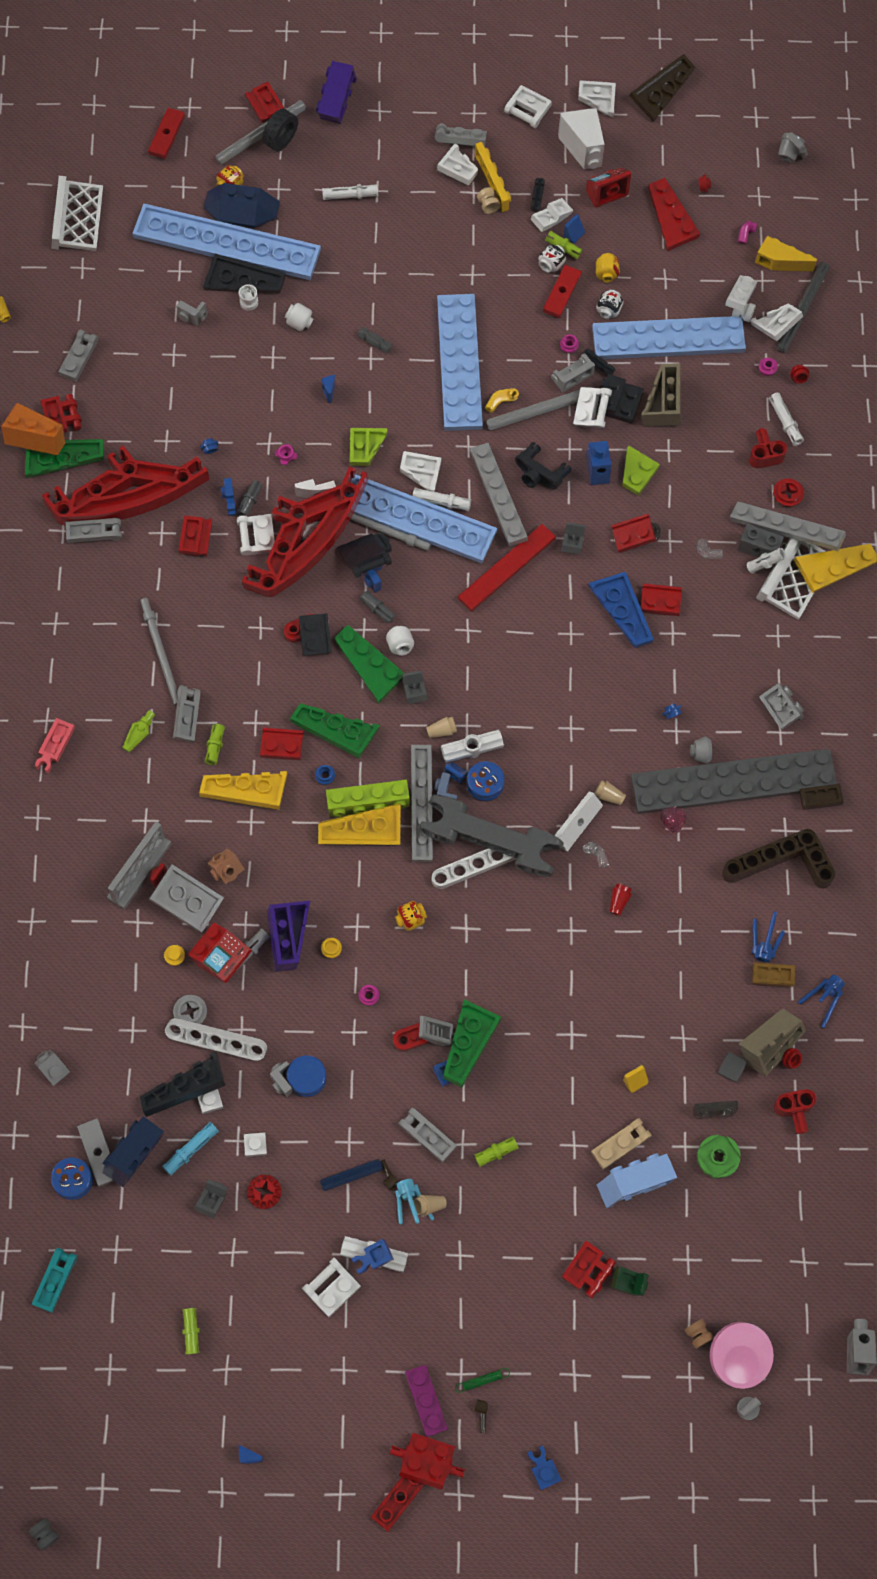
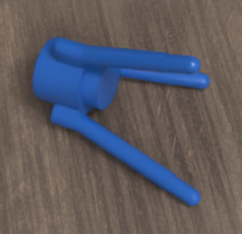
M776 911L773 912L766 941L760 942L759 945L757 919H753L752 954H755L754 959L761 962L769 963L771 959H774L775 952L785 934V931H781L772 948L770 940L776 921Z
M831 975L829 979H824L821 984L806 994L798 1003L802 1004L822 988L824 993L819 998V1002H823L828 995L831 997L835 995L821 1025V1028H825L838 999L843 994L842 988L845 986V983L838 976Z

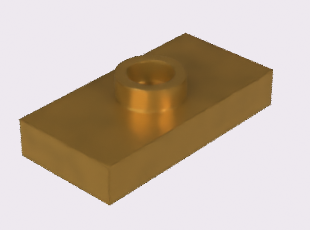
M753 962L752 984L794 987L795 965Z

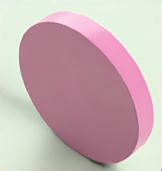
M734 1322L726 1325L716 1334L710 1347V1363L714 1373L722 1382L735 1388L745 1389L756 1386L766 1378L773 1364V1347L769 1337L762 1329L750 1323Z

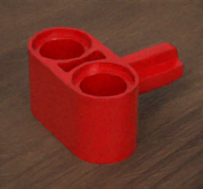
M760 428L756 431L759 444L752 448L749 458L750 465L754 468H764L781 464L787 452L786 443L780 440L770 442L767 430Z
M809 1089L781 1094L774 1103V1111L779 1116H792L797 1134L807 1133L808 1126L804 1113L810 1111L815 1105L816 1095ZM800 1097H807L810 1100V1105L801 1103ZM780 1101L788 1102L790 1108L783 1109L780 1106Z

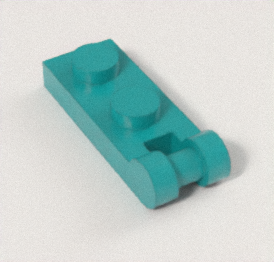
M56 1248L33 1299V1306L50 1313L54 1312L78 1255L74 1253L68 1254L64 1252V1249ZM60 1260L66 1262L64 1268L57 1266Z

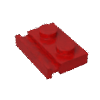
M269 82L253 88L249 93L245 92L247 100L261 123L270 119L277 110L284 108Z
M648 513L611 525L619 553L656 541L651 518Z
M184 515L178 550L179 554L204 555V557H207L213 523L212 518L204 519L203 517Z
M643 583L640 606L642 612L679 616L682 587Z
M263 727L260 757L301 760L303 730Z

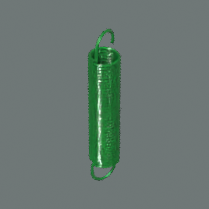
M501 1368L500 1370L457 1384L455 1390L460 1384H463L466 1392L503 1379L501 1370L507 1369L509 1371V1369Z

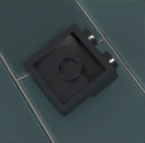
M608 374L607 379L603 378L600 389L608 388L612 390L611 397L608 399L605 416L632 424L644 388L627 384L626 379ZM599 396V401H598V406H597V411H596L597 414H598V410H599V405H600L601 396Z

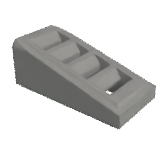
M420 1016V1038L439 1046L452 1045L453 1024Z

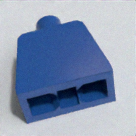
M608 441L588 443L586 459L590 485L610 484L611 459ZM600 468H602L601 473L597 472Z

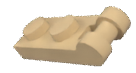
M640 1118L591 1151V1154L603 1170L652 1136L649 1130L646 1131L642 1126L643 1122ZM634 1130L639 1134V1137L636 1139L631 1135V1132Z

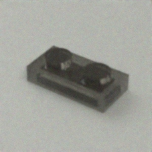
M738 1101L695 1104L693 1107V1117L699 1116V1119H710L712 1115H720L722 1118L732 1117L738 1111Z

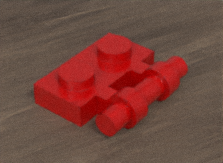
M67 394L65 396L66 401L62 402L59 396L40 400L44 416L63 425L64 433L69 432L67 427L69 424L73 425L74 430L82 428L81 416L76 409L78 405L72 394ZM63 410H69L70 415L64 416Z
M585 1241L561 1278L578 1290L585 1283L589 1286L585 1295L593 1299L595 1294L599 1293L603 1288L601 1285L607 1276L610 1277L612 1274V1268L616 1261L608 1258L604 1264L600 1261L604 1252L588 1241ZM596 1267L600 1272L595 1280H593L589 1275Z

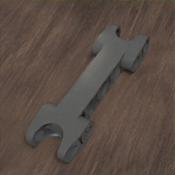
M439 795L430 797L429 804L440 811L443 817L438 822H421L419 830L423 834L449 845H454L456 838H460L517 858L515 867L524 872L542 877H551L553 875L554 868L541 859L540 853L544 850H562L564 842L558 837L534 827H529L525 835L466 814L468 806L461 801Z

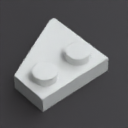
M580 81L578 100L613 117L616 83Z
M457 144L451 147L437 166L438 171L466 185H470L478 174V168L470 162L466 154H461Z
M788 303L777 310L767 312V316L758 320H756V317L752 318L750 322L752 326L778 341L803 317L802 311Z
M404 451L400 472L424 489L435 492L441 458Z

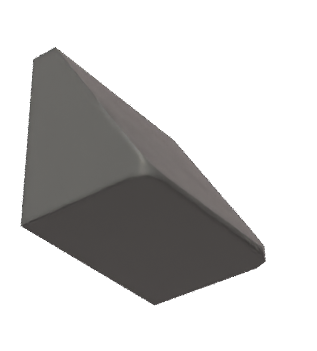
M728 1052L718 1074L737 1083L747 1061Z

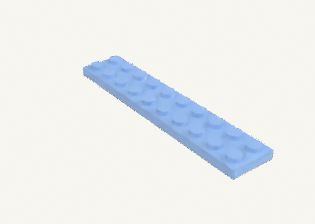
M143 204L132 233L133 238L210 257L219 254L310 281L321 251L320 245L149 204Z

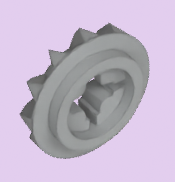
M196 995L183 996L174 1005V1018L201 1024L207 1016L206 1004ZM187 1004H189L192 1010L196 1009V1011L193 1012L194 1019H192L189 1016V1014L185 1015L188 1008Z

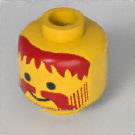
M228 165L217 174L216 184L217 186L223 183L242 185L244 175L237 166Z
M605 253L597 258L596 277L609 283L618 278L620 262L616 256L611 253Z
M410 901L399 906L397 909L398 915L395 916L398 926H403L407 931L422 926L425 923V918H427L422 904L416 901Z

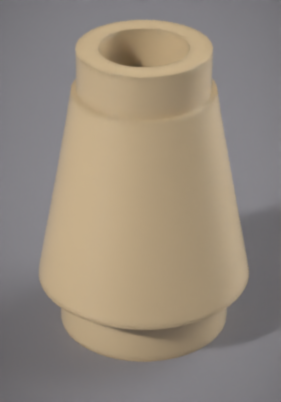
M447 716L426 727L430 738L451 736L457 732L453 717L448 718Z
M602 780L594 793L598 796V799L620 806L626 796L611 783Z
M419 1195L413 1200L417 1214L423 1217L446 1208L447 1204L444 1196Z

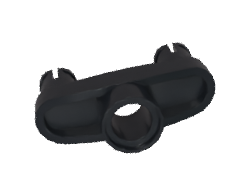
M531 442L524 452H520L515 457L517 466L524 472L522 481L530 488H535L539 483L547 488L557 489L563 483L562 480L572 471L569 465L566 466V463L563 462L555 472H551L533 459L541 451V448L535 442Z

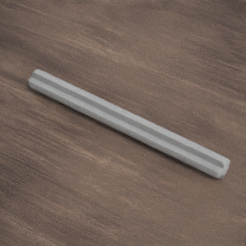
M299 100L286 110L297 116L305 110L306 106L302 100ZM267 122L216 155L217 162L222 165L262 139Z
M580 390L487 420L488 429H497L577 403Z

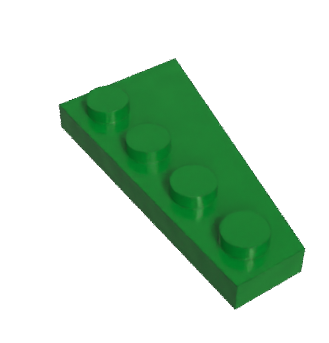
M104 439L65 440V445L58 455L26 449L25 476L30 478L104 460Z
M349 625L334 637L335 643L347 660L351 662L354 670L365 682L366 687L372 692L378 704L403 680L402 674L404 672Z
M301 703L290 717L291 723L359 759L380 727L378 724L373 723L370 725L363 723V720L348 719L343 717L344 715L338 713L335 715L330 714L323 709Z
M464 999L443 1079L461 1088L463 1087L498 1027L501 1016Z

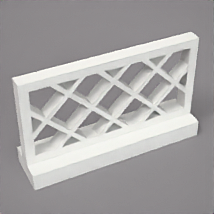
M59 176L51 249L59 250V246L96 251L103 185L67 181L66 176ZM69 187L77 188L80 192L73 196L69 191ZM91 190L99 191V194L93 199L88 194ZM84 195L89 201L82 205L77 199ZM74 202L79 208L71 211L67 205ZM91 204L97 209L92 214L85 209ZM83 211L87 217L80 221L76 214ZM71 217L77 222L72 227L66 223ZM89 220L95 224L90 230L84 225ZM78 227L85 231L81 236L74 232ZM69 233L75 238L73 241H63L64 236ZM89 235L93 240V244H85L82 239Z
M789 538L783 549L786 553V559L775 563L756 599L761 602L766 600L798 620L813 593L806 581L796 583L794 574L801 572L799 569L793 571L790 563L794 561L795 554H797L796 557L804 556L801 555L799 550L801 544L808 547L810 554L826 551L814 544ZM790 575L792 585L784 586L782 577ZM806 585L809 592L808 595L800 596L798 587ZM794 588L796 597L788 599L785 589ZM781 591L784 600L778 601L771 596L774 592ZM798 601L799 611L796 612L791 609L789 602Z

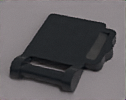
M371 533L337 547L355 578L361 577L362 573L386 564L388 566L392 564L388 554L392 552L390 540L383 533L375 535Z

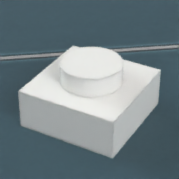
M218 1089L198 1097L203 1114L223 1108Z
M265 1133L244 1134L245 1157L267 1155Z

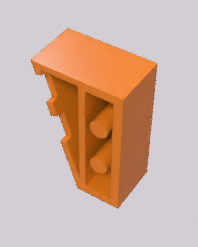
M16 403L1 425L4 444L54 455H58L65 445L63 425L19 403Z

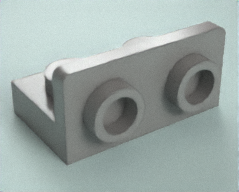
M778 683L759 696V698L780 729L783 730L796 720H802L805 717L802 714L804 709L798 701L794 702L791 698L793 693L789 687Z

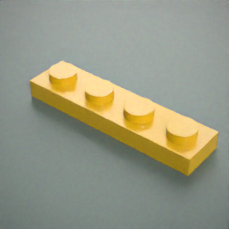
M482 142L476 143V159L489 186L495 191V198L501 204V211H508L509 202H511L510 193L504 189V181L497 174L495 162H491L488 148H485Z

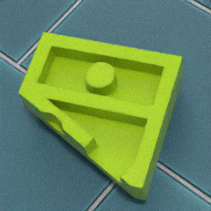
M350 428V466L370 465L387 436V428Z
M628 446L622 486L639 496L659 469L660 464Z

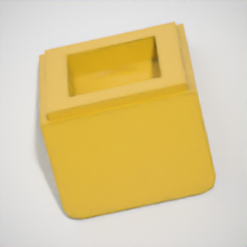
M643 1065L624 1076L623 1081L631 1093L648 1084L647 1074Z

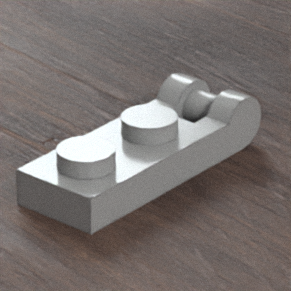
M440 123L436 127L435 140L442 143L471 146L482 142L485 147L487 131H482L481 129L470 130L462 127L450 128Z
M81 329L78 331L76 340L58 371L59 376L77 382L97 345V335H89ZM84 341L88 342L87 346L83 345Z
M110 518L66 522L67 543L99 540L119 541L122 539V532L120 531L121 520ZM110 527L112 531H106V528Z
M180 685L177 691L178 701L173 739L192 743L195 741L200 690L195 688L191 690L187 686Z
M414 1108L408 1111V1116L405 1119H401L398 1122V1125L404 1131L409 1133L442 1163L457 1147L455 1143ZM414 1120L419 1122L416 1128L411 1126Z

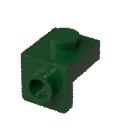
M617 1266L611 1288L632 1296H643L648 1288L649 1275Z

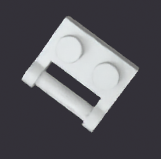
M521 85L506 104L504 112L509 115L513 114L530 123L531 127L537 128L540 120L551 107L552 101ZM518 105L535 114V116L532 117L514 106Z
M581 387L573 425L605 428L606 422L604 418L612 390L608 388ZM599 396H601L597 419L595 420Z
M271 514L237 517V525L240 527L242 547H240L241 555L270 553L275 542ZM249 525H253L256 546H250L247 528Z
M335 1258L329 1261L330 1264L309 1285L306 1284L302 1287L304 1292L328 1317L336 1312L361 1287ZM337 1271L340 1276L318 1296L314 1291Z

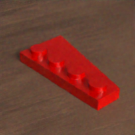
M662 178L649 184L648 190L653 207L657 213L658 223L661 226L666 250L670 251L699 238L700 232L667 180Z

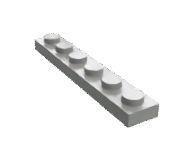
M489 443L470 448V453L509 547L528 541L527 534Z
M737 502L730 515V520L743 525L749 524L778 535L839 551L846 537L845 531L742 502Z
M411 745L412 862H433V838L419 830L421 822H432V806L429 804L430 797L432 796L431 745Z

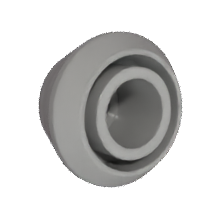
M706 736L695 740L694 744L690 745V756L694 757L695 761L708 764L712 760V742Z

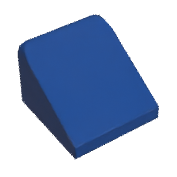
M577 214L564 226V237L572 243H575L585 234V229Z
M335 374L324 377L321 380L322 390L329 403H332L336 385Z
M453 762L445 766V773L450 774L451 779L462 784L468 775V771Z
M239 1445L240 1463L251 1464L264 1461L261 1455Z

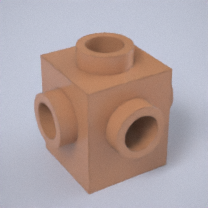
M229 849L216 854L208 862L212 869L209 871L216 881L221 880L224 884L232 882L238 874L245 870L236 855Z

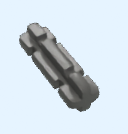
M361 327L358 336L360 338L367 339L368 343L378 349L381 348L385 353H389L392 343L387 340L384 341V338L372 331L369 332V329L366 327Z

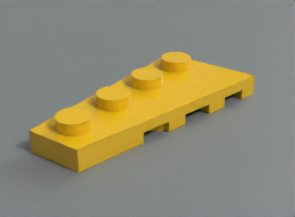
M870 543L839 549V551L831 550L798 556L794 558V561L811 592L814 593L876 564L877 554Z
M280 771L279 774L261 772L260 775L241 773L240 776H231L230 774L204 775L199 796L280 810L287 771Z
M401 803L319 822L318 844L400 845Z

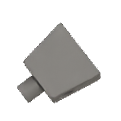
M855 1319L854 1329L851 1330L847 1337V1374L869 1375L877 1364L875 1331L868 1330V1321L866 1319Z

